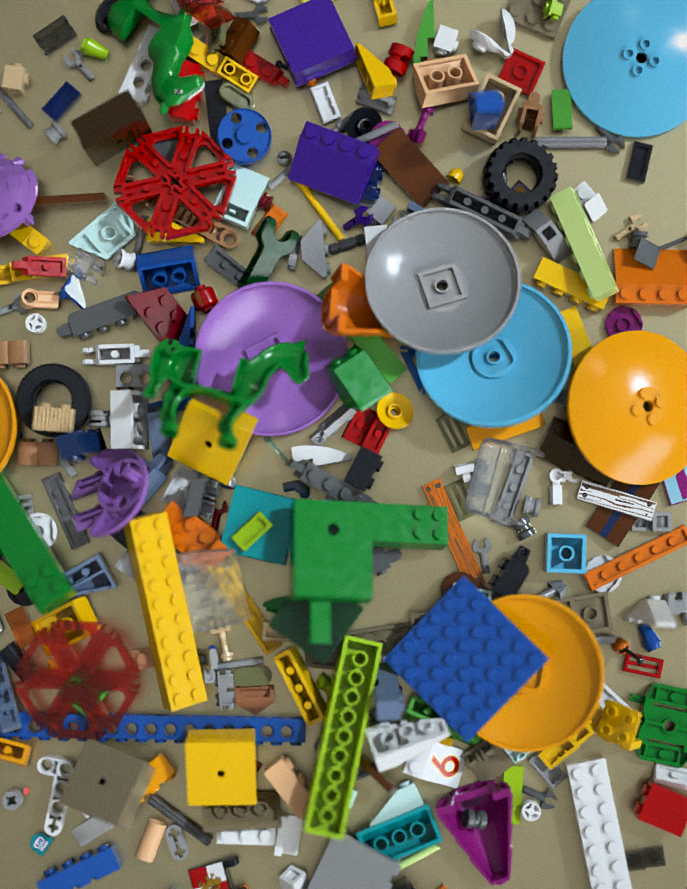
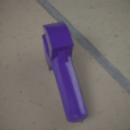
M360 206L354 210L356 216L344 223L343 229L347 231L359 223H362L364 227L369 225L373 220V214L368 217H362L369 207Z

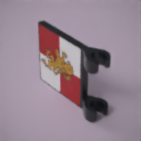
M235 856L189 869L188 873L192 888L232 889L227 868L239 864L238 857Z

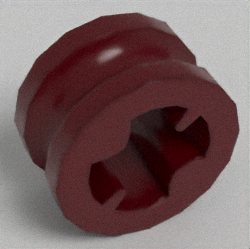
M265 192L257 207L264 208L266 212L272 204L274 196L269 197L268 193Z

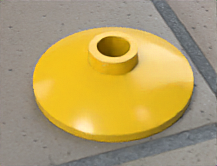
M389 393L377 403V416L381 423L390 429L405 428L413 419V405L406 396L400 393ZM390 411H395L396 416L392 415Z

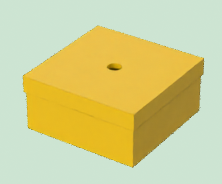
M195 395L188 403L179 425V434L174 438L167 456L228 486L259 419L243 412L236 420L233 428L234 435L238 440L237 448L235 450L223 449L217 444L220 433L217 431V425L226 415L229 407L213 398Z
M255 729L189 730L185 741L188 806L256 805Z

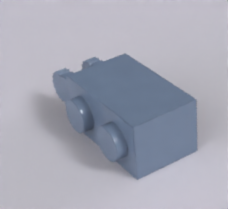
M162 453L156 455L151 462L146 459L143 460L148 471V487L142 507L168 478L165 475L172 467L173 462Z

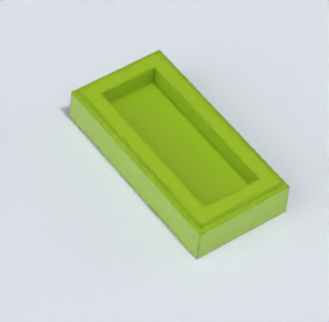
M259 511L231 538L245 552L273 525Z

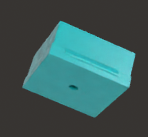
M235 485L221 542L232 550L231 554L285 566L290 549V505L294 498ZM260 511L273 526L244 552L231 537Z

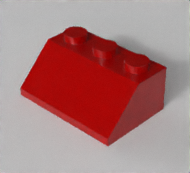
M188 60L183 61L178 77L196 74L204 79L205 72L202 71L201 65ZM202 91L190 100L169 107V116L172 123L195 126V120H199L200 109H197L198 101L201 102Z

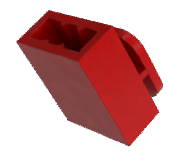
M649 780L648 784L645 783L642 788L641 794L643 796L641 801L635 805L634 816L643 822L681 837L687 824V796Z

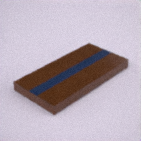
M615 481L611 489L650 500L660 482L647 485H632ZM599 506L586 527L619 547L638 517Z

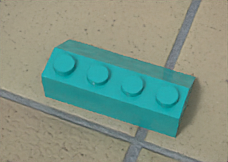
M429 804L356 833L360 842L393 860L400 859L443 841Z

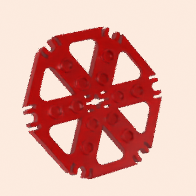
M183 125L141 135V138H137V142L140 144L138 147L130 144L131 151L126 148L113 185L114 194H121L122 196L115 198L117 206L147 236L149 231L152 238L156 232H160V240L165 238L167 241L193 235L214 228L211 220L215 218L221 222L220 214L225 217L237 181L236 170H228L235 167L234 162L203 130L200 135L199 128L196 129L194 134H190V126L185 128ZM170 139L178 140L171 164L153 147L155 143ZM200 146H206L219 159L215 163L191 168L197 149ZM133 162H140L154 176L126 183V177ZM171 179L174 181L178 180L180 187L176 184L172 185ZM217 183H223L226 186L222 200L217 206H214L196 188ZM159 197L150 222H145L132 210V205L136 202ZM179 202L197 217L198 223L196 225L182 229L172 228V222Z

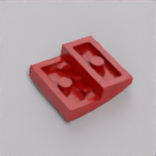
M367 408L363 412L357 411L341 437L379 454L391 429L381 423L376 411Z

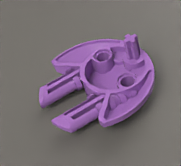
M108 448L90 458V464L99 471L95 472L94 475L76 481L70 499L76 500L98 492L99 504L95 505L92 509L70 516L77 531L90 528L89 536L91 537L107 536L121 529L138 514L147 493L148 471L143 459L131 449Z

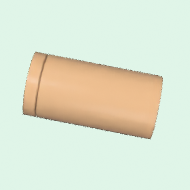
M149 818L134 856L146 862H153L167 825L159 820Z

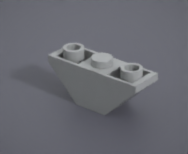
M538 208L523 218L522 221L529 230L533 231V236L552 261L559 263L571 254L563 235L551 219Z
M317 220L300 241L302 261L325 280L327 279V274H331L330 263L325 261V255H329L328 243L324 244L323 236H327L326 225H322V220Z

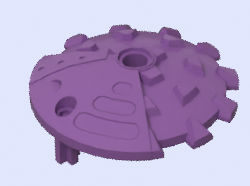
M0 154V237L9 234L22 223L27 227L35 223L33 221L34 217L30 212L34 207L38 193V182L32 169L26 171L22 167L25 161L17 156L12 161L6 159L7 156L5 154Z

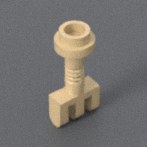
M224 618L226 626L223 627L221 619L217 620L218 628H215L213 621H209L211 634H218L222 653L218 657L221 659V662L233 660L232 656H234L233 652H229L225 632L231 631L229 618Z

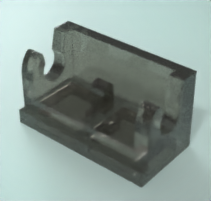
M62 15L32 36L47 57L77 37V34L65 15Z

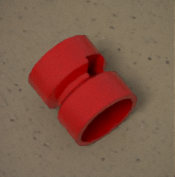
M393 42L388 51L389 57L385 58L383 64L390 69L393 76L404 78L408 69L407 63L411 62L414 51L403 44Z

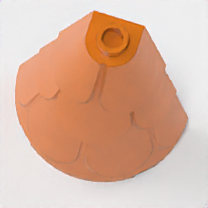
M341 263L330 279L333 281L332 285H330V290L326 289L321 307L323 330L327 331V334L338 336H382L383 338H394L381 326L371 310L366 295L365 276L350 265Z

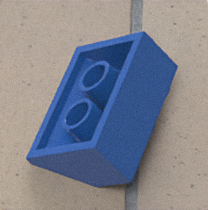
M193 245L136 255L137 270L143 291L154 290L164 286L173 294L194 290L195 287L200 285Z

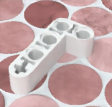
M47 754L38 761L37 769L44 775L54 776L44 829L48 835L56 836L63 830L68 812V806L63 805V810L61 811L56 810L54 807V803L59 802L63 793L58 789V783L67 784L76 763L70 758ZM44 760L51 762V769H46L43 766ZM62 764H68L71 771L69 773L64 772ZM58 817L56 820V826L59 827L53 829L54 827L51 824L55 821V818Z

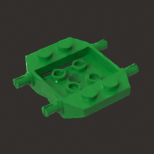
M653 682L642 696L630 693L629 701L641 704V719L635 738L642 740L641 747L636 749L638 758L682 768L687 763V712L654 706V703L687 709V689ZM670 720L674 723V728L671 731H666L664 724ZM649 738V739L659 740V741H663V742L678 744V745L684 746V748H683V747H678V746H673V745H668V744H664V743L654 742V741H650V740H646V739Z

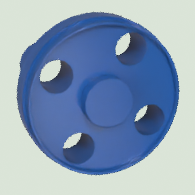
M240 108L227 113L221 119L216 130V143L238 165L255 164L264 157L271 144L272 135L267 120L260 113L252 109ZM231 116H238L240 123H233ZM256 126H264L265 133H259L256 130ZM222 141H229L231 148L225 149L222 146ZM247 151H255L257 157L250 158L247 154Z

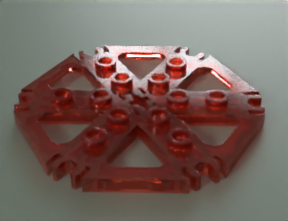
M56 620L50 623L52 627L51 632L45 626L38 630L17 665L16 669L20 668L23 670L16 671L15 675H21L23 680L15 682V685H17L16 690L36 726L38 727L40 722L43 721L44 723L40 727L41 731L45 726L51 728L49 736L53 735L57 730L54 738H103L105 736L103 728H107L110 733L114 731V728L116 730L139 691L135 690L139 689L140 685L134 684L133 679H139L140 674L132 673H139L140 670L119 632L112 638L115 633L114 628L110 633L104 631L106 623L98 629L101 623L99 621ZM67 630H87L91 633V639L79 659L65 636ZM44 644L48 647L59 669L32 668L30 666V660L39 645ZM109 647H115L118 650L126 666L124 671L96 670ZM76 675H79V678L83 679L84 681H81L78 685L76 681L68 679L75 678ZM31 689H60L46 713L38 712L29 696ZM96 691H119L124 693L125 700L114 716L109 715ZM76 701H78L90 723L88 730H67L63 725Z

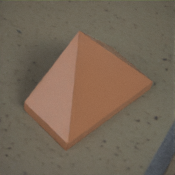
M274 685L235 686V704L254 715H257L274 703Z

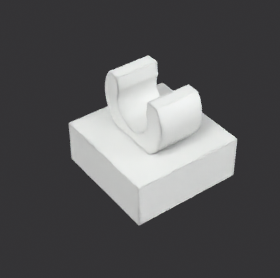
M472 461L453 465L455 474H461L464 483L471 481L470 472L475 471Z

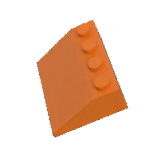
M613 249V278L619 292L612 295V306L687 307V250H660L656 265L652 270L633 259L636 249Z

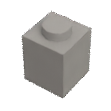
M381 195L367 212V217L373 214L371 222L373 226L384 225L396 211V206Z

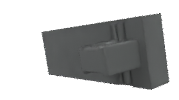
M215 245L204 258V261L236 287L241 288L238 285L246 269Z

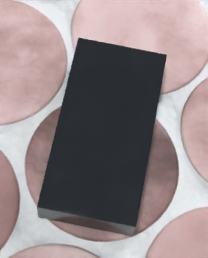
M634 141L625 179L640 183L645 182L653 145Z

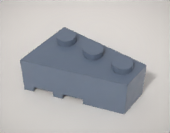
M100 552L65 571L78 592L75 596L118 587L116 579Z
M379 663L375 680L377 721L401 719V712H404L402 687L398 685V675L387 663Z

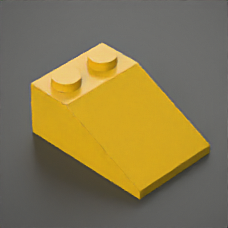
M86 595L72 600L31 622L47 657L102 630Z

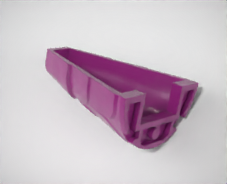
M485 780L462 786L450 792L449 798H442L437 803L435 811L440 821L454 836L455 841L470 857V861L491 885H502L510 880L513 794L508 783L501 781L500 784H496L495 780ZM464 809L486 811L487 825L485 829L477 830L475 827L470 829L464 828L461 822Z

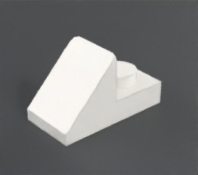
M585 181L574 188L586 216L592 223L608 211L600 194H595Z

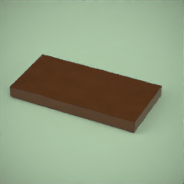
M400 127L396 128L377 146L380 152L377 161L419 206L424 208L433 200L431 198L433 193L439 194L441 192L436 187L438 183L450 184Z

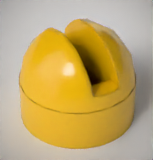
M453 168L446 177L450 182L458 185L463 179V172L459 168Z

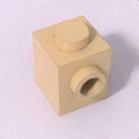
M18 63L5 64L2 88L5 92L24 94L25 85L29 84L30 76L23 65Z

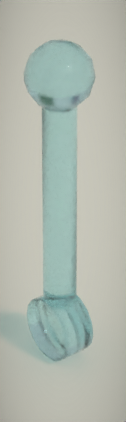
M264 436V441L274 448L286 465L289 459L273 443L271 436Z

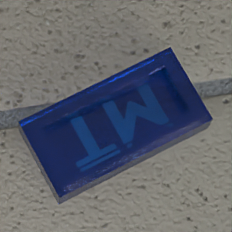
M66 81L43 106L42 111L57 123L82 94Z

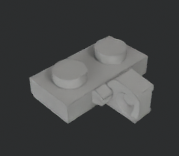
M197 648L204 684L215 682L214 669L218 668L219 660L216 649Z

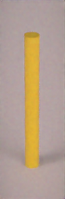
M295 182L338 241L343 240L345 237L309 188Z

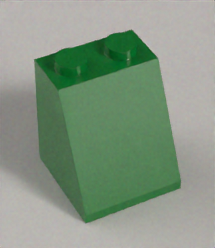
M352 347L345 352V355L331 360L325 369L344 406L363 412L391 393L392 389L365 350Z

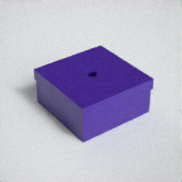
M309 0L268 18L270 32L296 88L357 61L354 46L332 0Z

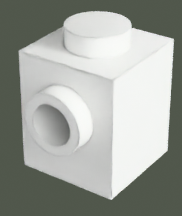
M440 25L432 51L437 56L450 57L451 52H456L459 41H456L459 31Z

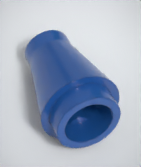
M643 624L638 627L644 649H647L648 653L662 647L661 639L650 625Z

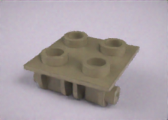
M485 739L460 755L465 761V767L468 770L471 769L480 782L493 780L515 765L503 748L491 744Z

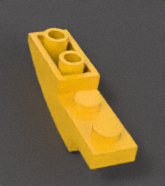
M193 36L194 43L187 57L201 65L206 71L223 79V81L231 82L249 93L258 76L217 51L214 54L210 53L208 45Z

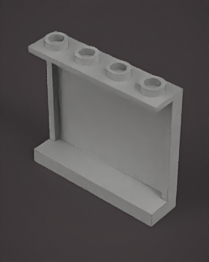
M344 832L343 840L331 838L307 889H391L393 884L390 882L393 876L396 878L401 870V867L398 866L401 859L395 861Z

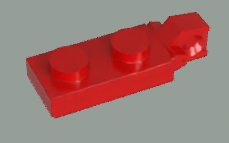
M251 50L241 65L270 86L276 87L279 84L286 89L290 83V80L283 76L284 71Z
M28 255L27 257H22V261L13 260L11 262V270L22 271V275L65 278L66 258Z

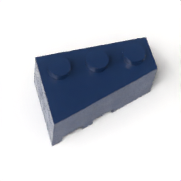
M101 428L89 429L86 433L85 430L72 431L55 437L62 460L77 464L86 461L85 457L107 449Z

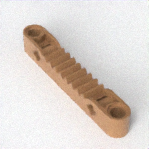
M131 175L126 177V183L139 180ZM159 197L137 203L154 211ZM179 202L173 221L185 228L196 225L198 223L197 217ZM214 219L211 220L214 228L197 233L228 251L234 250L239 246L238 234L233 229ZM229 235L235 238L232 244L224 242L225 238Z

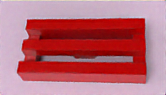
M628 653L625 654L622 671L661 678L663 659L636 654L638 657H643L644 660L659 663L658 666L645 663L638 664L635 661L629 660V657L632 656ZM630 664L657 670V674L627 667Z

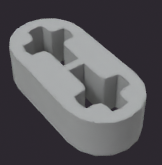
M172 823L166 828L165 837L171 856L177 861H182L187 857L189 847L183 829L176 823ZM172 828L179 830V833H177L178 840L176 841L174 836L169 834ZM178 843L181 849H185L182 854L183 856L175 853Z

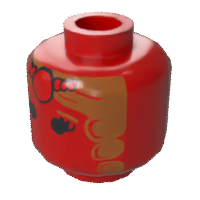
M205 284L194 288L195 291L191 294V300L196 311L206 314L218 303V299L213 287H206Z

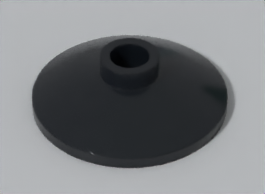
M371 107L356 109L347 121L348 136L357 138L370 132L377 123L382 122L380 114ZM364 121V125L360 127L361 122Z

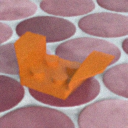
M172 500L164 509V512H167L174 547L195 565H220L232 551L220 541L222 539L221 534L198 515L182 517L184 510Z

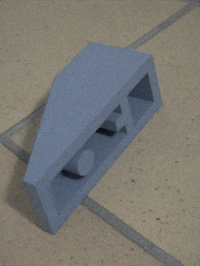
M149 406L148 426L152 456L154 458L159 453H162L167 459L169 458L173 461L172 458L167 456L172 445L171 438L159 432L161 422L158 419V415L162 411L163 406Z

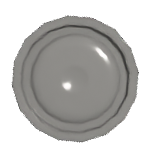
M88 410L87 416H89V420L87 421V426L111 427L109 424L110 411Z

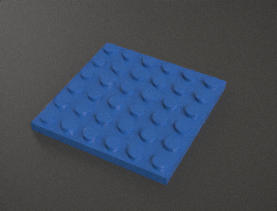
M463 576L383 660L468 742L550 658L468 578Z

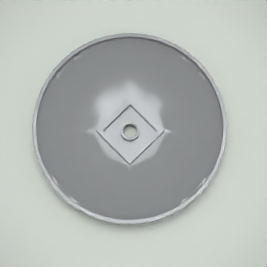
M438 207L408 214L397 220L382 233L374 244L367 261L365 288L374 316L392 337L404 345L421 352L450 355L476 349L492 340L503 330L517 307L521 290V273L513 248L495 226L473 213L460 209ZM438 283H445L447 289L439 290L436 285Z

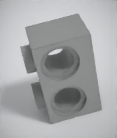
M116 364V388H120V390L139 388V391H144L148 387L149 382L142 383L140 376L143 373L150 375V364ZM122 374H130L132 377L129 383L121 382L120 377Z

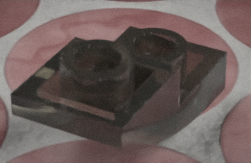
M663 845L643 847L624 852L628 872L646 870L649 867L666 866Z

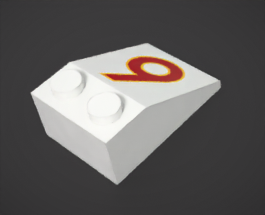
M436 743L404 762L402 771L420 779L457 788L465 766V761L460 755L467 750Z

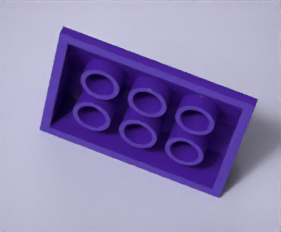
M306 121L297 144L288 179L359 206L380 152L374 145Z

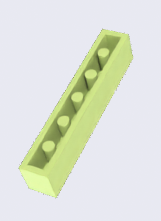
M569 186L550 196L552 201L550 207L554 214L557 213L559 217L557 223L560 229L565 231V242L574 252L572 258L580 266L579 274L582 280L587 282L588 288L586 290L590 298L599 302L618 293L619 289L576 190Z

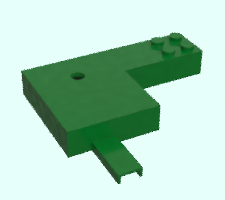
M2 471L0 473V556L2 554L5 556L38 612L47 615L78 594Z
M294 499L290 505V601H309V645L331 644L330 602L368 604L373 599L372 547L443 550L448 545L447 507ZM336 525L338 527V534L331 535L328 532V526Z

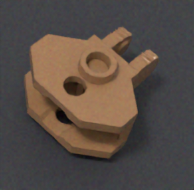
M536 91L529 94L528 101H524L522 108L518 107L516 119H519L516 130L518 134L521 133V129L532 131L531 137H535L539 124L543 123L545 113H542L543 105L539 104L540 95Z

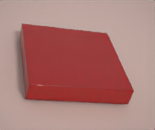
M513 48V54L505 60L498 78L521 88L520 94L529 98V94L533 92L546 62Z

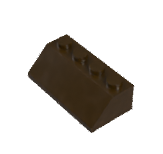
M554 416L547 427L536 456L607 487L611 478L600 473L584 458L573 439L569 423Z

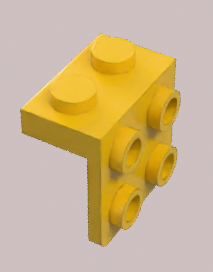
M607 700L596 735L604 738L606 742L621 746L622 749L627 751L640 748L642 740L635 738L641 719V713L616 701Z

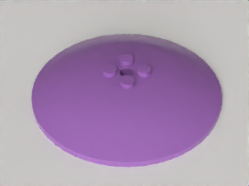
M276 281L246 285L220 300L202 323L195 343V348L202 350L197 382L199 386L232 392V384L240 358H246L249 361L270 345L281 342H291L294 344L301 340H307L304 349L309 356V379L303 384L297 385L291 381L287 373L278 368L269 379L266 390L260 399L245 411L259 419L252 434L280 436L294 433L320 419L337 400L339 394L325 367L330 364L331 360L346 354L345 352L348 350L345 336L327 334V331L323 330L321 324L323 301L308 290L293 284Z

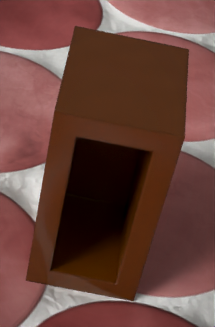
M235 16L226 32L225 45H221L219 51L224 56L242 65L260 32L250 21Z

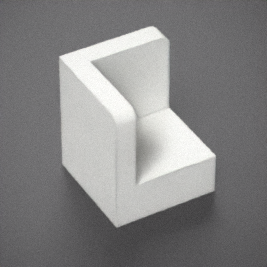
M290 865L279 877L281 889H307L309 886L306 872L293 865Z

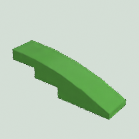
M429 0L420 23L413 64L425 62L428 59V43H434L433 0Z

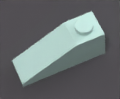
M409 779L398 784L399 787L397 788L399 790L395 794H391L369 821L370 827L424 804L413 780L409 782Z

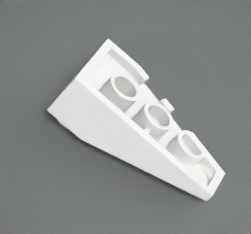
M649 595V599L643 598L623 616V620L628 622L635 621V623L652 626L676 627V622L666 600H660V596Z
M443 718L421 719L419 722L412 723L401 721L399 724L382 722L365 729V734L379 772L402 764L450 735Z

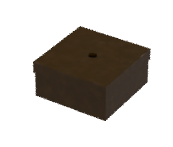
M128 89L70 121L80 139L82 148L95 166L126 150V148L130 147V144L135 145L138 143L137 138H141V135L153 133L142 110L138 107Z

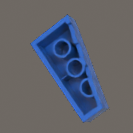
M500 91L468 93L471 131L494 129L496 123L499 122L502 109H504V98L500 97Z
M106 843L97 847V851L90 854V851L79 855L80 859L76 861L70 859L61 863L62 867L55 869L51 867L43 871L44 875L36 884L38 889H74L73 887L76 886L77 888H82L91 883V879L98 880L121 869L123 864L114 844L108 846Z

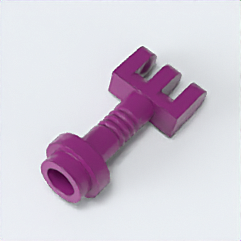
M420 106L419 110L422 114L415 129H410L407 134L413 143H423L427 134L423 128L428 117L433 116L435 112L434 106L426 108Z

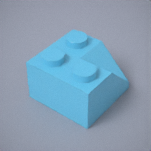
M545 533L544 572L585 574L587 535Z

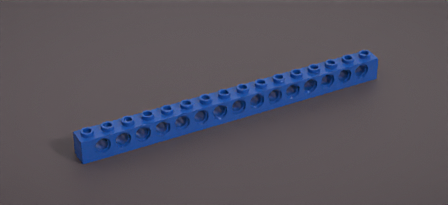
M18 711L22 728L18 731L12 730L3 733L0 727V738L7 740L12 739V737H19V740H31V737H39V740L47 741L50 740V737H58V741H69L70 738H77V741H86L87 738H97L98 742H107L108 739H116V742H128V739H135V742L145 743L147 739H154L155 743H166V740H174V743H185L188 737V733L185 732V726L188 724L194 726L195 729H204L206 725H211L214 729H223L226 725L232 726L233 729H242L244 726H250L252 729H255L256 745H263V742H271L270 745H282V742H290L291 746H301V743H305L306 722L303 717L91 713L86 718L81 712ZM32 721L39 723L40 728L38 731H34L31 728ZM51 722L58 723V731L51 730ZM70 722L77 723V732H73L70 730ZM89 723L97 724V732L89 730ZM109 723L116 724V732L113 733L108 730ZM129 723L135 724L137 728L135 733H130L127 730ZM147 724L155 725L156 732L149 733L146 730ZM166 725H174L175 733H167ZM264 726L271 727L272 734L265 736L262 733V728ZM287 726L292 730V733L289 736H284L281 733V729Z

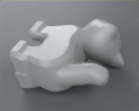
M687 591L679 592L680 598L678 600L675 599L676 593L664 594V600H666L672 616L682 613V620L684 625L687 626Z

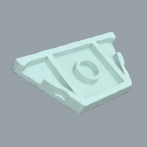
M115 202L71 239L69 244L109 260L118 249H122L136 237L133 221Z

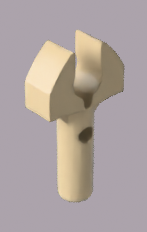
M632 215L629 218L630 224L614 235L615 240H621L632 231H644L648 221L642 225L635 226L636 220L644 215Z

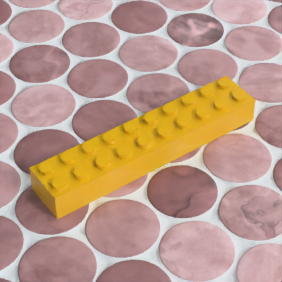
M156 511L133 517L124 526L163 708L175 711L207 701L206 691L167 512Z

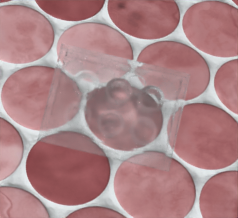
M235 548L193 550L176 554L194 633L251 620Z

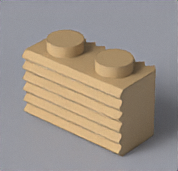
M40 403L39 406H34L32 429L70 433L74 431L76 410L71 409V405L59 404V408L51 407L50 403Z

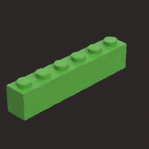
M330 283L316 296L323 301L326 289L330 290V285H332V283ZM345 336L346 340L350 339L354 345L352 347L365 350L389 385L407 371L405 365L380 336Z

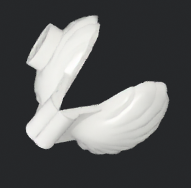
M500 8V20L508 52L503 50L489 36L478 30H469V34L473 40L471 46L477 51L485 53L487 50L503 55V58L508 59L514 51L511 44L515 39V23L510 13Z

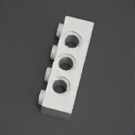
M150 24L118 93L120 94L128 89L136 104L142 107L143 102L146 103L150 95L148 91L151 86L153 62L148 56V48L152 38L159 30V28ZM145 63L152 64L149 70H143L142 66ZM142 80L144 84L142 87L137 88L134 86L135 82Z

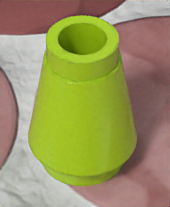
M85 37L79 51L83 52V55L105 60L109 49L93 38Z

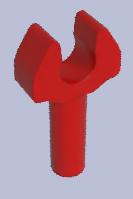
M225 500L220 510L216 509V507L214 509L211 527L217 532L221 515L228 512V505Z

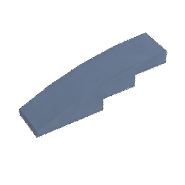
M0 656V727L2 732L6 733L22 728L7 665Z

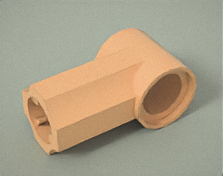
M30 288L24 290L19 297V304L24 309H58V292L35 291ZM30 295L33 298V302H26L24 296Z

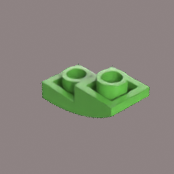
M568 89L551 90L553 130L573 129L571 92Z

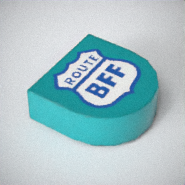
M38 832L31 838L30 846L36 853L43 856L54 839L46 833Z

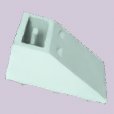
M234 164L235 167H232L231 171L236 170L237 181L225 217L221 214L220 216L223 221L248 231L270 178ZM223 185L214 206L220 204L225 191V185Z

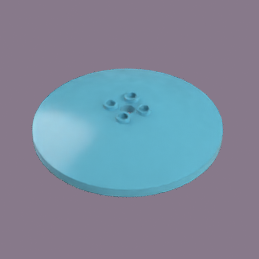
M592 0L578 14L564 42L562 72L566 88L571 92L573 103L591 123L618 136L646 138L668 132L687 120V0ZM639 53L644 54L646 57L645 63L637 62L636 55Z
M521 283L520 296L513 316L503 330L486 344L467 352L450 355L430 354L416 350L418 373L422 385L432 401L454 419L483 428L513 426L541 413L561 392L568 378L572 362L571 337L561 312L545 295ZM491 354H498L500 358L498 361L492 362L489 360V356Z

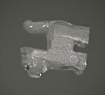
M79 247L75 252L76 256H72L68 261L66 271L72 273L77 279L97 285V279L88 274L90 270H93L100 277H103L107 267L103 258L94 259L91 255L84 253Z

